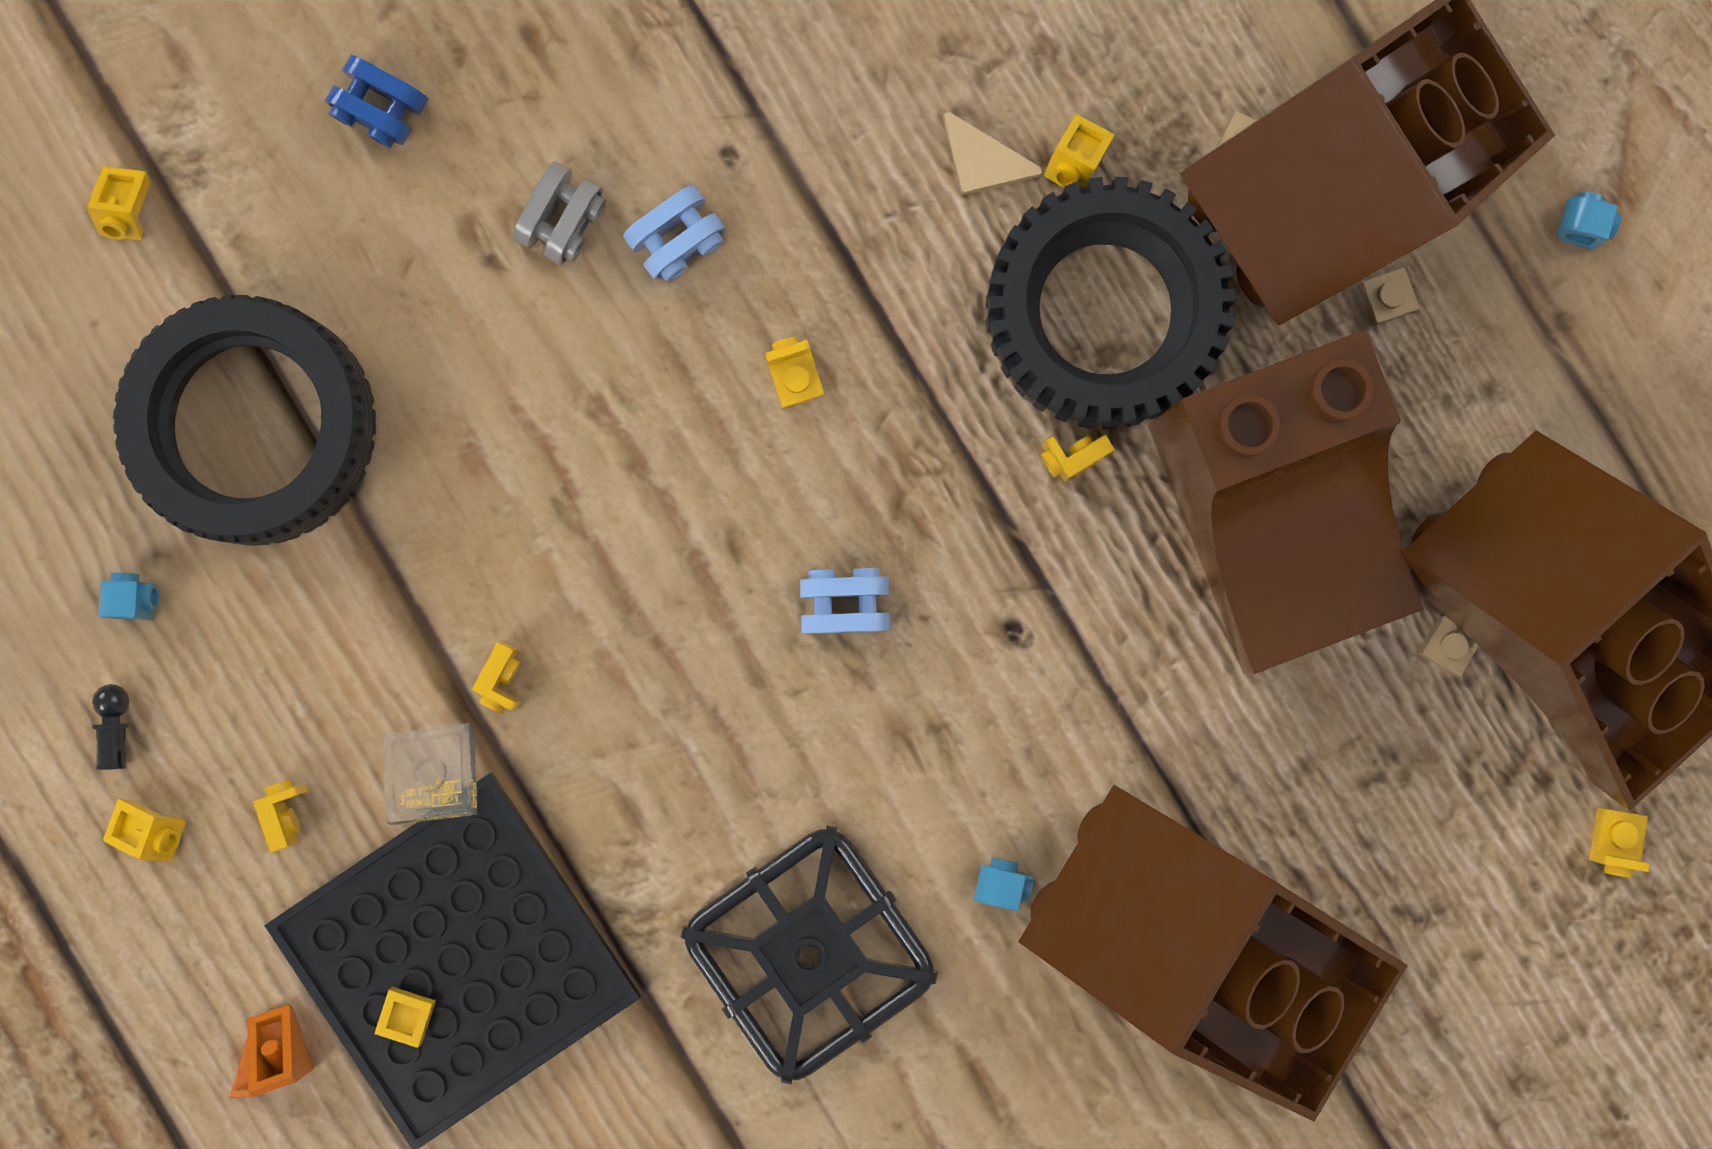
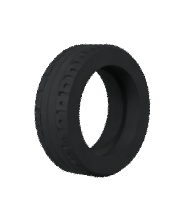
M224 295L221 299L212 297L204 301L192 303L188 309L183 307L175 314L169 315L160 326L156 325L151 330V333L142 339L140 347L132 353L130 361L126 363L124 368V375L119 380V389L114 400L116 407L113 409V432L117 435L115 440L116 450L119 452V460L121 465L125 466V474L128 480L131 481L132 487L137 493L142 494V500L156 514L165 517L166 521L173 526L201 538L232 544L258 546L282 543L298 538L302 533H309L315 530V528L322 526L328 521L330 515L335 516L350 500V493L356 492L360 486L359 484L366 474L365 466L370 464L372 450H374L375 442L372 440L373 435L376 434V410L372 409L374 404L373 394L371 393L369 381L364 378L365 372L355 355L348 350V346L331 330L300 310L279 301L260 296L251 298L248 295ZM241 346H258L272 349L292 359L312 381L321 406L319 438L314 452L304 469L284 488L268 495L254 498L225 496L201 484L183 464L175 434L178 404L192 376L201 366L217 354L230 348Z

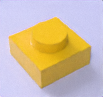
M392 987L388 990L374 1034L416 1048L420 1047L436 1001Z

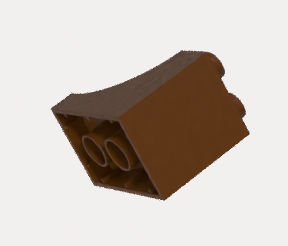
M1434 0L1293 97L1180 172V175L1189 187L1188 202L1197 209L1193 216L1199 224L1207 219L1214 228L1212 232H1218L1237 261L1236 274L1241 290L1252 303L1259 307H1266L1277 325L1280 326L1459 225L1545 146L1555 134L1471 0Z
M1366 330L1359 331L1183 398L1148 425L1244 674H1257L1424 610L1407 561L1402 554L1403 548L1396 526L1389 488V443L1395 427L1401 422V419Z
M1537 430L1511 453H1502L1491 459L1481 471L1477 484L1445 513L1433 514L1419 525L1412 537L1411 544L1402 551V554L1429 604L1465 632L1503 668L1554 725L1579 760L1590 782L1628 811H1631L1712 736V548L1705 531Z
M1113 785L1103 803L1093 807L1083 818L1078 829V844L1056 880L1044 886L1035 897L1031 906V921L1018 942L1172 1054L1315 1122L1408 965L1276 881L1118 786Z

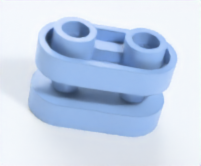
M689 185L672 195L637 220L623 234V238L633 252H638L647 247L652 254L643 266L654 281L662 278L667 283L673 281L687 270L686 262L699 253L705 257L724 243L721 236L726 231V228L718 216L713 213L702 218L698 213V210L706 200L695 185ZM684 222L688 229L666 244L661 237Z
M880 568L853 569V577L835 578V570L808 571L809 579L800 580V598H814V615L801 616V634L891 631L890 613H877L876 596L890 595L889 577H880ZM858 597L859 613L832 614V598Z

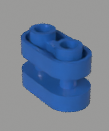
M350 54L342 68V72L352 78V81L346 91L337 86H332L324 101L332 107L328 114L353 128L355 122L369 128L367 136L391 149L394 142L403 146L412 130L401 122L404 114L409 110L420 115L429 98L408 83ZM368 89L390 100L385 112L363 100Z

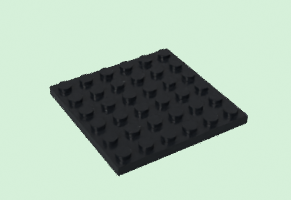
M493 772L465 789L466 805L437 808L264 925L411 1149L421 1148L639 1000L642 996ZM464 793L458 794L459 797L457 796L460 802L456 803L458 800L455 796L449 800L451 801L450 804L446 802L443 805L464 803ZM392 987L436 1001L422 1045L418 1048L374 1034L388 990Z

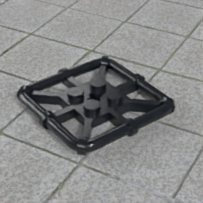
M826 825V829L808 834L758 869L754 866L747 871V878L699 910L689 920L688 925L682 926L680 936L682 939H685V946L690 957L723 1003L724 1007L721 1010L727 1019L731 1017L734 1019L765 1066L775 1076L781 1078V1083L791 1085L792 1080H800L813 1074L858 1041L865 1043L872 1038V1031L921 998L930 988L931 984H936L938 971L934 970V964L929 953L894 904L897 899L893 893L884 890L853 843L844 834L837 832L838 827ZM822 848L814 896L788 914L770 888L769 883L816 850ZM833 850L838 853L872 902L844 923H842L825 898ZM756 892H758L777 920L776 923L754 938L706 929ZM880 914L915 966L867 959L851 934ZM704 943L751 952L767 977L743 994L738 995ZM806 943L809 947L817 945L821 951L817 955L819 963L816 966H812L809 962H805L802 965L798 962L797 958L801 955L799 947L802 944ZM865 972L912 981L862 1017L857 1014L841 991L842 988ZM773 988L777 989L793 1013L785 1060L780 1056L747 1008V1006ZM830 997L849 1026L796 1062L804 1015Z

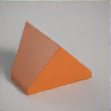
M290 1004L247 1018L248 1036L229 1098H252L297 1082L314 1069L294 1008Z

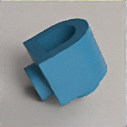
M1580 192L1577 197H1571L1566 200L1557 236L1567 243L1595 250L1608 239L1615 237L1621 223L1622 214L1617 212L1618 205L1605 202V198L1602 195L1593 192Z
M112 572L110 581H101L98 617L153 620L154 610L158 607L160 599L157 584L139 582V574Z
M992 857L990 865L981 864L973 900L1018 911L1020 901L1029 903L1034 876L1018 872V863Z

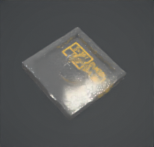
M466 723L383 735L385 823L398 825L477 815L475 732L473 725Z

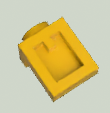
M1075 114L1055 148L1044 176L1062 188L1074 182H1078L1079 188L1086 187L1115 134Z
M102 166L86 207L98 234L114 240L130 239L140 241L142 239L144 231L138 216L151 184L146 171Z
M790 337L773 343V351L767 352L765 355L782 409L784 410L825 397L808 340L799 342L797 337Z
M1090 434L1068 448L1072 455L1067 458L1054 436H1051L1043 442L1042 446L1046 452L1040 456L1054 478L1060 474L1063 481L1067 482L1110 456L1115 449L1106 435L1095 441Z
M504 641L496 643L472 688L473 691L482 695L479 700L482 705L501 714L504 713L506 708L511 711L517 710L522 702L499 689L502 683L507 686L511 683L521 663L515 659L520 649Z
M291 779L264 788L266 797L252 802L269 851L272 853L299 843L296 834L300 833V824L292 808L287 809L285 801L308 793L309 790L306 784L293 787Z
M118 799L102 841L138 860L170 862L173 860L176 849L179 846L186 821L180 817L160 815L132 800Z
M1597 807L1589 860L1604 864V873L1632 878L1633 870L1649 872L1650 863L1641 861L1648 816Z

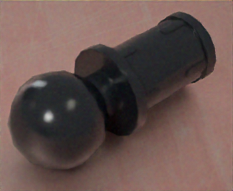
M115 684L104 685L98 688L93 695V709L102 717V724H92V729H96L97 740L96 770L127 768L125 739L126 728H130V723H120V716L127 711L130 700L124 688Z

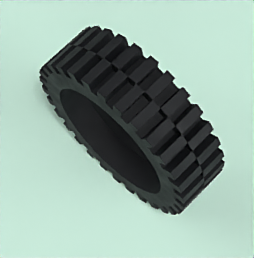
M1115 176L1111 185H1103V177L1090 178L1086 187L1079 188L1078 182L1066 185L1062 194L1057 197L1054 191L1042 198L1038 208L1035 209L1032 206L1023 214L1019 225L1013 226L1007 235L1003 247L1001 246L989 280L985 307L988 308L986 326L987 333L991 332L992 335L991 348L994 356L999 355L1002 361L1000 369L1006 378L1012 376L1016 381L1015 389L1022 397L1027 393L1035 400L1034 407L1042 412L1046 408L1055 412L1054 418L1065 423L1068 419L1078 421V427L1090 429L1093 425H1102V429H1115L1119 425L1124 424L1127 427L1139 425L1149 418L1153 420L1161 416L1178 401L1192 394L1203 384L1202 381L1213 372L1219 363L1216 361L1218 356L1226 350L1230 340L1225 338L1226 333L1234 326L1236 314H1230L1229 311L1230 307L1236 302V289H1228V282L1234 277L1231 264L1223 266L1220 260L1226 253L1222 241L1220 240L1212 244L1208 238L1214 228L1207 219L1198 225L1191 218L1197 209L1188 201L1180 209L1172 203L1176 196L1174 192L1165 188L1160 196L1150 193L1153 183L1140 180L1137 187L1133 188L1127 187L1128 177ZM1094 245L1121 246L1143 256L1157 269L1163 278L1171 302L1169 329L1160 348L1142 365L1117 374L1092 373L1067 362L1050 344L1045 335L1040 317L1041 293L1051 271L1071 253Z

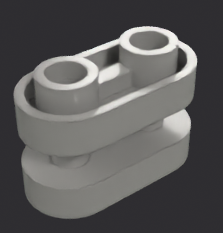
M553 162L543 174L519 217L513 232V240L530 249L541 239L547 243L544 257L561 266L567 260L574 262L579 256L585 243V238L581 236L590 221L595 223L600 218L607 200L602 197L603 187L588 179H584L577 188L571 186L572 170L557 162ZM562 200L568 205L554 227L548 223Z

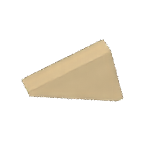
M950 112L943 113L942 118L961 196L1041 177L1042 171L1040 166Z

